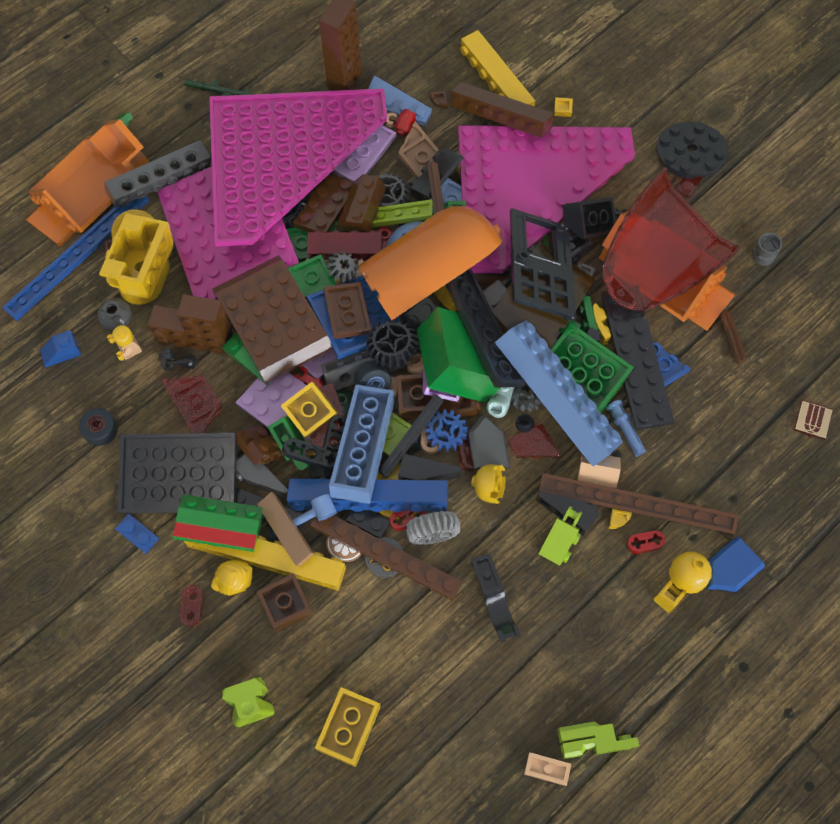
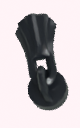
M162 349L160 353L161 364L165 370H171L174 364L194 369L198 363L194 355L174 360L175 353H173V349Z

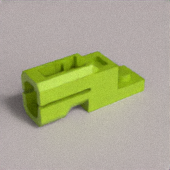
M594 721L557 729L559 743H563L560 745L563 759L582 756L585 750L593 749L594 755L633 749L639 746L638 738H631V735L619 736V741H616L613 724L600 726Z

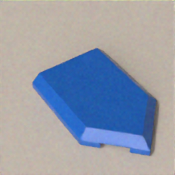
M736 536L708 560L712 569V575L707 584V589L737 592L765 567L764 562L741 538Z

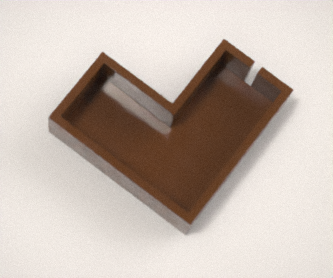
M186 294L182 296L179 309L154 305L148 327L151 333H153L152 335L159 344H174L180 348L191 347L197 351L208 350L215 354H226L222 347L233 336L221 300Z

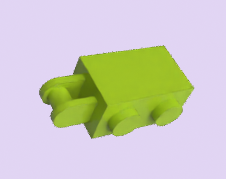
M571 506L568 508L563 519L557 518L539 552V555L559 566L562 562L567 563L572 553L569 551L571 545L574 544L576 546L581 536L578 533L580 528L576 527V524L582 512L578 513L572 510L573 507ZM568 517L575 520L573 525L566 521Z

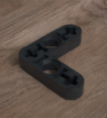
M335 415L329 421L323 447L291 438L283 444V454L287 458L325 470H332L335 465L346 418L342 415ZM338 421L341 427L337 430V433H334L337 426L335 423ZM330 438H335L338 441L337 447L329 444ZM291 444L294 445L293 448L295 450L293 452H290L289 446ZM306 450L314 451L315 458L309 459L306 456ZM330 452H334L331 455V461L333 462L331 464H328V460L326 458L330 455Z

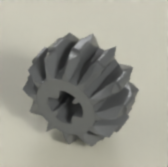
M341 251L340 254L335 252L333 257L328 259L329 264H327L326 269L331 270L328 274L329 276H335L334 281H337L339 278L342 284L345 282V279L350 282L352 277H356V270H358L359 265L355 264L357 258H350L352 256L351 253L346 255L345 251Z

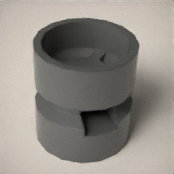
M771 232L762 234L752 251L753 260L763 266L772 264L782 248L781 238Z

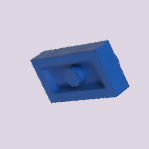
M130 514L115 528L145 554L159 540L156 535Z

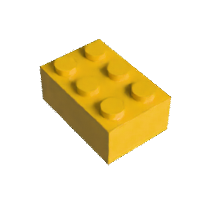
M341 687L315 749L356 767L381 708L380 703Z

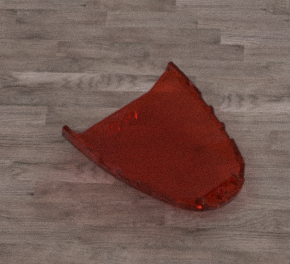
M666 167L657 173L637 197L621 222L604 259L603 282L608 294L617 304L630 310L652 309L685 293L717 271L742 248L740 245H734L719 236L673 188L667 175L668 169Z

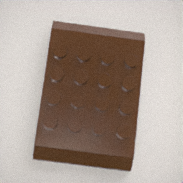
M279 255L212 288L216 299L221 300L226 315L256 365L265 384L332 350L328 335Z

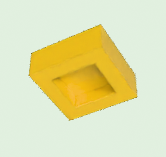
M556 97L554 116L571 117L573 99Z

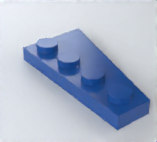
M653 341L666 387L688 373L691 368L686 364L684 366L678 361L676 356L670 355L663 349L662 345Z

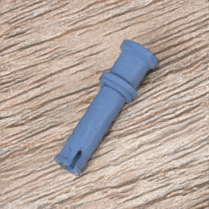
M621 400L614 401L606 409L611 412L614 424L620 427L635 457L644 454L646 449L629 421L630 415L626 414L621 405L623 402Z

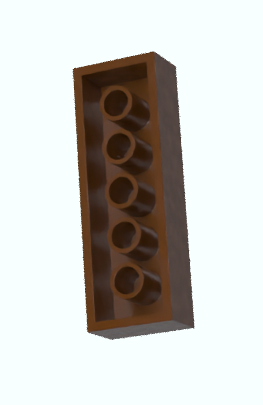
M332 0L319 19L327 88L330 91L353 90L355 81L361 77L363 71L361 69L362 59L360 58L361 47H359L358 12L356 11V2L352 0Z

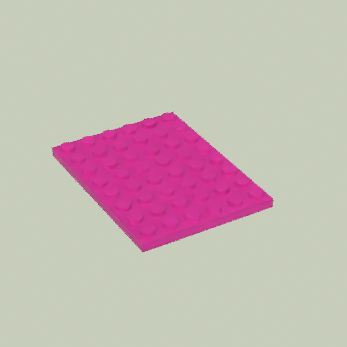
M212 167L181 179L172 185L162 187L157 191L193 296L217 300L212 288L278 255L284 261L287 268L299 264L282 218L253 245L215 247Z

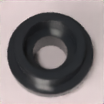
M528 414L518 416L515 422L516 429L520 432L531 431L535 426L534 419Z

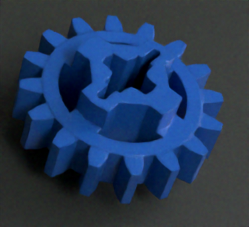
M444 409L443 414L437 411L436 417L433 416L431 418V422H428L426 425L428 429H425V435H428L427 442L432 441V448L437 445L438 451L445 448L446 452H449L450 447L455 451L457 444L459 446L463 445L462 440H466L467 435L465 433L467 432V427L464 426L465 420L460 421V414L454 416L453 410L450 414H447L446 409ZM438 423V428L433 431L434 426ZM459 430L458 436L454 438V434Z

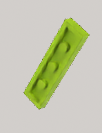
M432 200L379 207L372 228L427 220L434 215Z

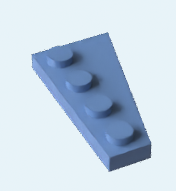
M374 75L368 89H384L387 113H395L399 117L400 112L408 109L417 114L415 117L417 124L427 125L432 114L431 108Z

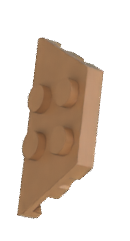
M415 122L398 152V157L412 174L419 178L423 174L420 172L427 163L434 161L432 157L439 149ZM454 170L449 177H455L457 171Z

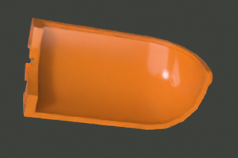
M451 206L437 212L360 264L358 268L372 291L377 290L379 302L391 320H393L493 252L502 243L500 236L502 231L497 224L493 226L481 212L468 206Z

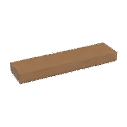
M270 492L257 505L263 507V515L294 564L300 567L314 553L274 492Z

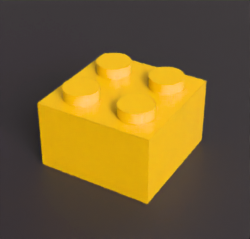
M315 382L309 383L281 405L304 437H308L338 414Z

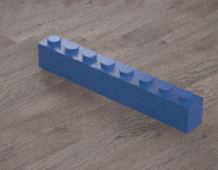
M290 479L287 495L290 509L296 511L312 509L311 501L325 494L330 495L329 484L331 479ZM376 480L370 504L332 497L331 500L336 511L353 510L360 512L362 510H372L374 512H381L382 510H391L393 512H401L403 510L416 513L421 511H447L448 483L443 480Z

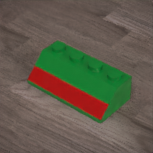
M183 494L178 507L173 539L254 552L262 524L263 507Z

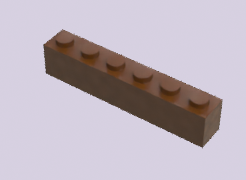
M460 82L451 90V107L543 138L552 129L554 115L552 112L464 82Z

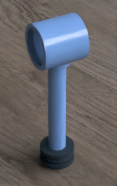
M325 494L311 501L312 509L294 518L293 522L298 526L315 516L318 518V521L335 515L337 511L330 495ZM269 527V537L272 541H278L279 538L272 527Z

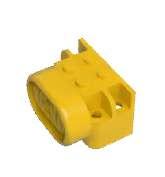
M125 213L117 234L113 236L111 248L106 252V259L99 274L106 277V281L110 286L118 288L120 295L127 302L136 305L147 304L155 300L161 293L170 271L168 258L173 248V237L169 223Z

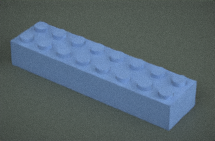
M527 320L511 328L495 342L592 467L609 456L623 442L619 433L613 430L607 418L601 415L596 408V404L586 396L582 386L575 382L570 371L564 368L560 363L559 357L552 353L547 342L537 334L535 327Z

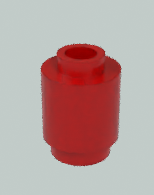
M408 109L400 112L394 126L396 133L404 137L406 134L408 135L413 123L416 122L415 117L417 114Z

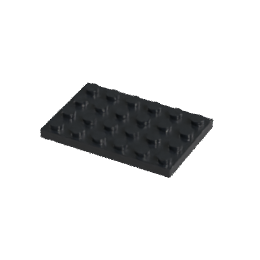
M237 433L120 434L117 513H177L183 494L236 503Z

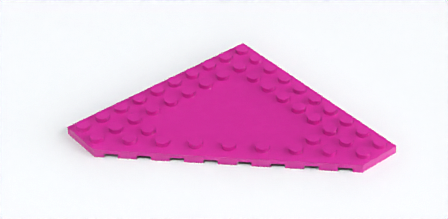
M384 89L210 96L215 247L253 245L387 121Z
M458 126L459 155L464 157L460 163L462 201H466V206L481 212L493 226L497 224L502 231V234H500L502 243L470 269H472L473 273H504L511 265L509 212L511 208L559 223L564 219L563 204L586 201L594 191L599 190L606 184L610 177L615 176L622 170L623 166L631 162L635 156L631 127H552L543 138L509 126ZM526 221L527 250L532 245L535 246L542 240L545 234L550 233L552 230Z

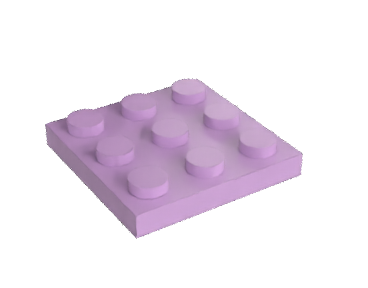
M289 372L271 381L268 386L257 378L235 403L267 427L279 419L288 416L281 405L307 385L296 379Z

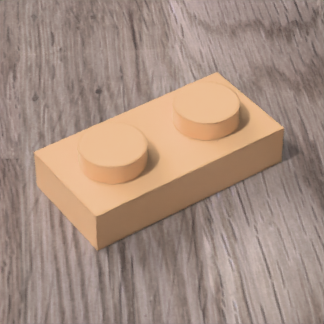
M529 752L524 775L567 786L571 764Z

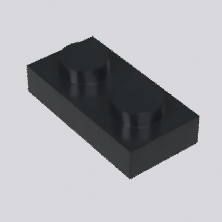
M351 510L346 519V522L358 526L361 530L377 538H382L390 525L389 520L370 510H362L360 512Z

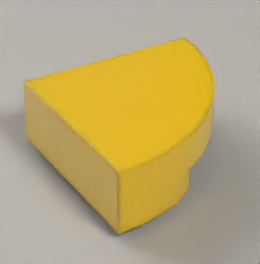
M612 508L608 529L623 527L629 521L632 512Z

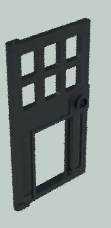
M511 208L509 212L513 302L556 314L570 321L576 320L569 227L564 223L559 224ZM526 221L552 230L554 260L527 252ZM521 269L531 272V281L521 278ZM538 274L548 278V286L538 283ZM554 279L564 282L565 291L555 289ZM522 286L532 289V298L522 295ZM539 291L549 294V303L539 300ZM555 296L565 299L566 308L556 305Z

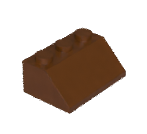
M363 174L352 183L336 226L337 230L347 232L359 231L360 233L371 231L386 190L380 176Z

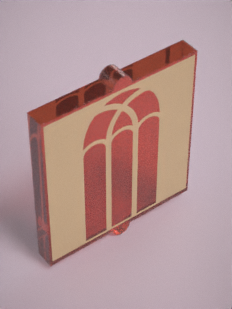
M802 400L794 431L806 434L808 437L813 436L826 440L833 409L821 406L819 403L814 404Z

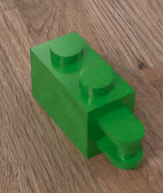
M285 416L267 426L281 451L283 444L288 439L294 438L306 442L289 416ZM292 444L289 446L290 452L295 450ZM293 460L296 467L300 470L310 466L309 464Z

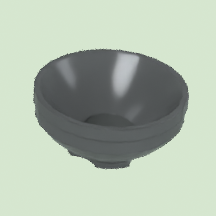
M118 298L105 301L98 310L99 322L104 328L112 331L117 326H127L132 318V310L129 304ZM116 306L117 311L114 314L107 313L109 307Z

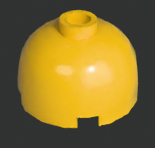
M484 465L472 477V487H474L476 495L482 501L494 504L500 503L498 498L503 497L506 477L502 476V471H505L503 465Z
M691 551L680 554L672 561L669 575L671 581L678 589L682 588L687 591L686 593L692 594L700 592L707 586L711 579L712 569L706 557Z

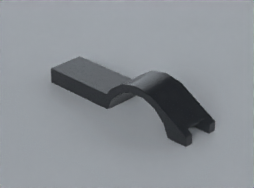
M491 554L471 559L490 619L500 642H505V639L513 636L521 637L518 626L515 624L508 608L504 589Z

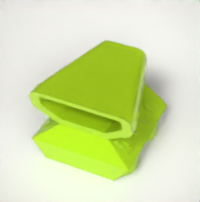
M253 678L225 688L222 691V699L234 707L232 716L234 726L242 727L274 715L273 705L262 700L268 692L262 678Z

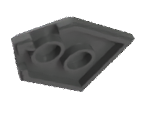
M482 414L468 432L474 469H480L487 464L503 465L504 468H510L504 431Z

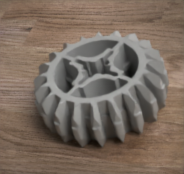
M449 511L420 515V517H415L406 524L407 537L412 544L427 545L451 539L460 533V521L457 514Z

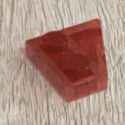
M543 424L535 426L529 432H522L508 439V443L516 458L553 457V459H557L560 456Z

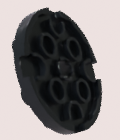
M681 122L671 125L660 134L656 152L660 164L667 171L682 178L694 179V177L698 176L706 178L717 173L725 164L728 146L718 130L702 122Z

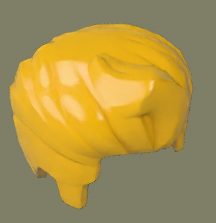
M243 560L226 561L220 564L215 571L211 587L213 590L228 596L244 592L251 585L253 568Z

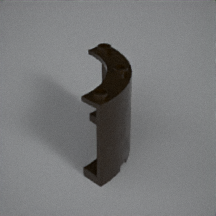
M540 242L537 246L532 245L528 251L529 253L554 260L553 250ZM572 263L576 311L595 278ZM521 269V278L531 281V272ZM538 274V283L548 286V278ZM554 279L555 289L565 291L564 282ZM512 283L498 304L491 306V310L504 334L527 320L535 327L537 334L547 342L549 349H551L561 333L558 331L560 327L564 329L569 320L564 319L562 316L513 302ZM522 286V295L532 298V289ZM539 291V300L549 303V294ZM555 296L556 305L566 308L565 299Z

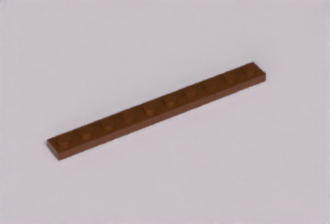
M542 473L539 492L731 534L736 533L739 518L738 514Z

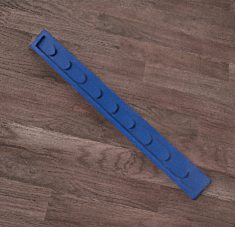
M145 195L141 199L130 201L126 206L112 208L2 307L4 311L18 321L112 236V225L121 213L134 209L141 210L150 202L149 198Z

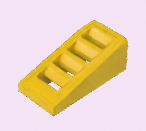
M671 579L654 598V601L668 613L676 607L687 592L682 588L680 589L682 591H679L672 585Z

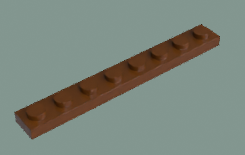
M334 515L318 521V518L315 516L310 525V528L451 601L454 600L462 584V581Z

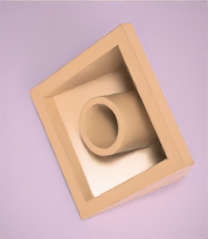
M581 453L577 480L616 488L621 470L620 458L607 456L592 467Z

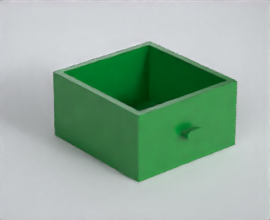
M437 307L417 329L427 387L486 403L500 388H494L460 314Z

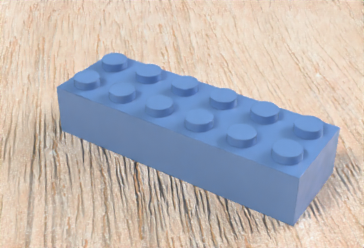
M355 385L329 484L330 496L332 498L370 504L394 407L393 390Z

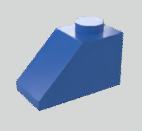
M71 330L52 336L40 349L45 368L82 355L77 339Z

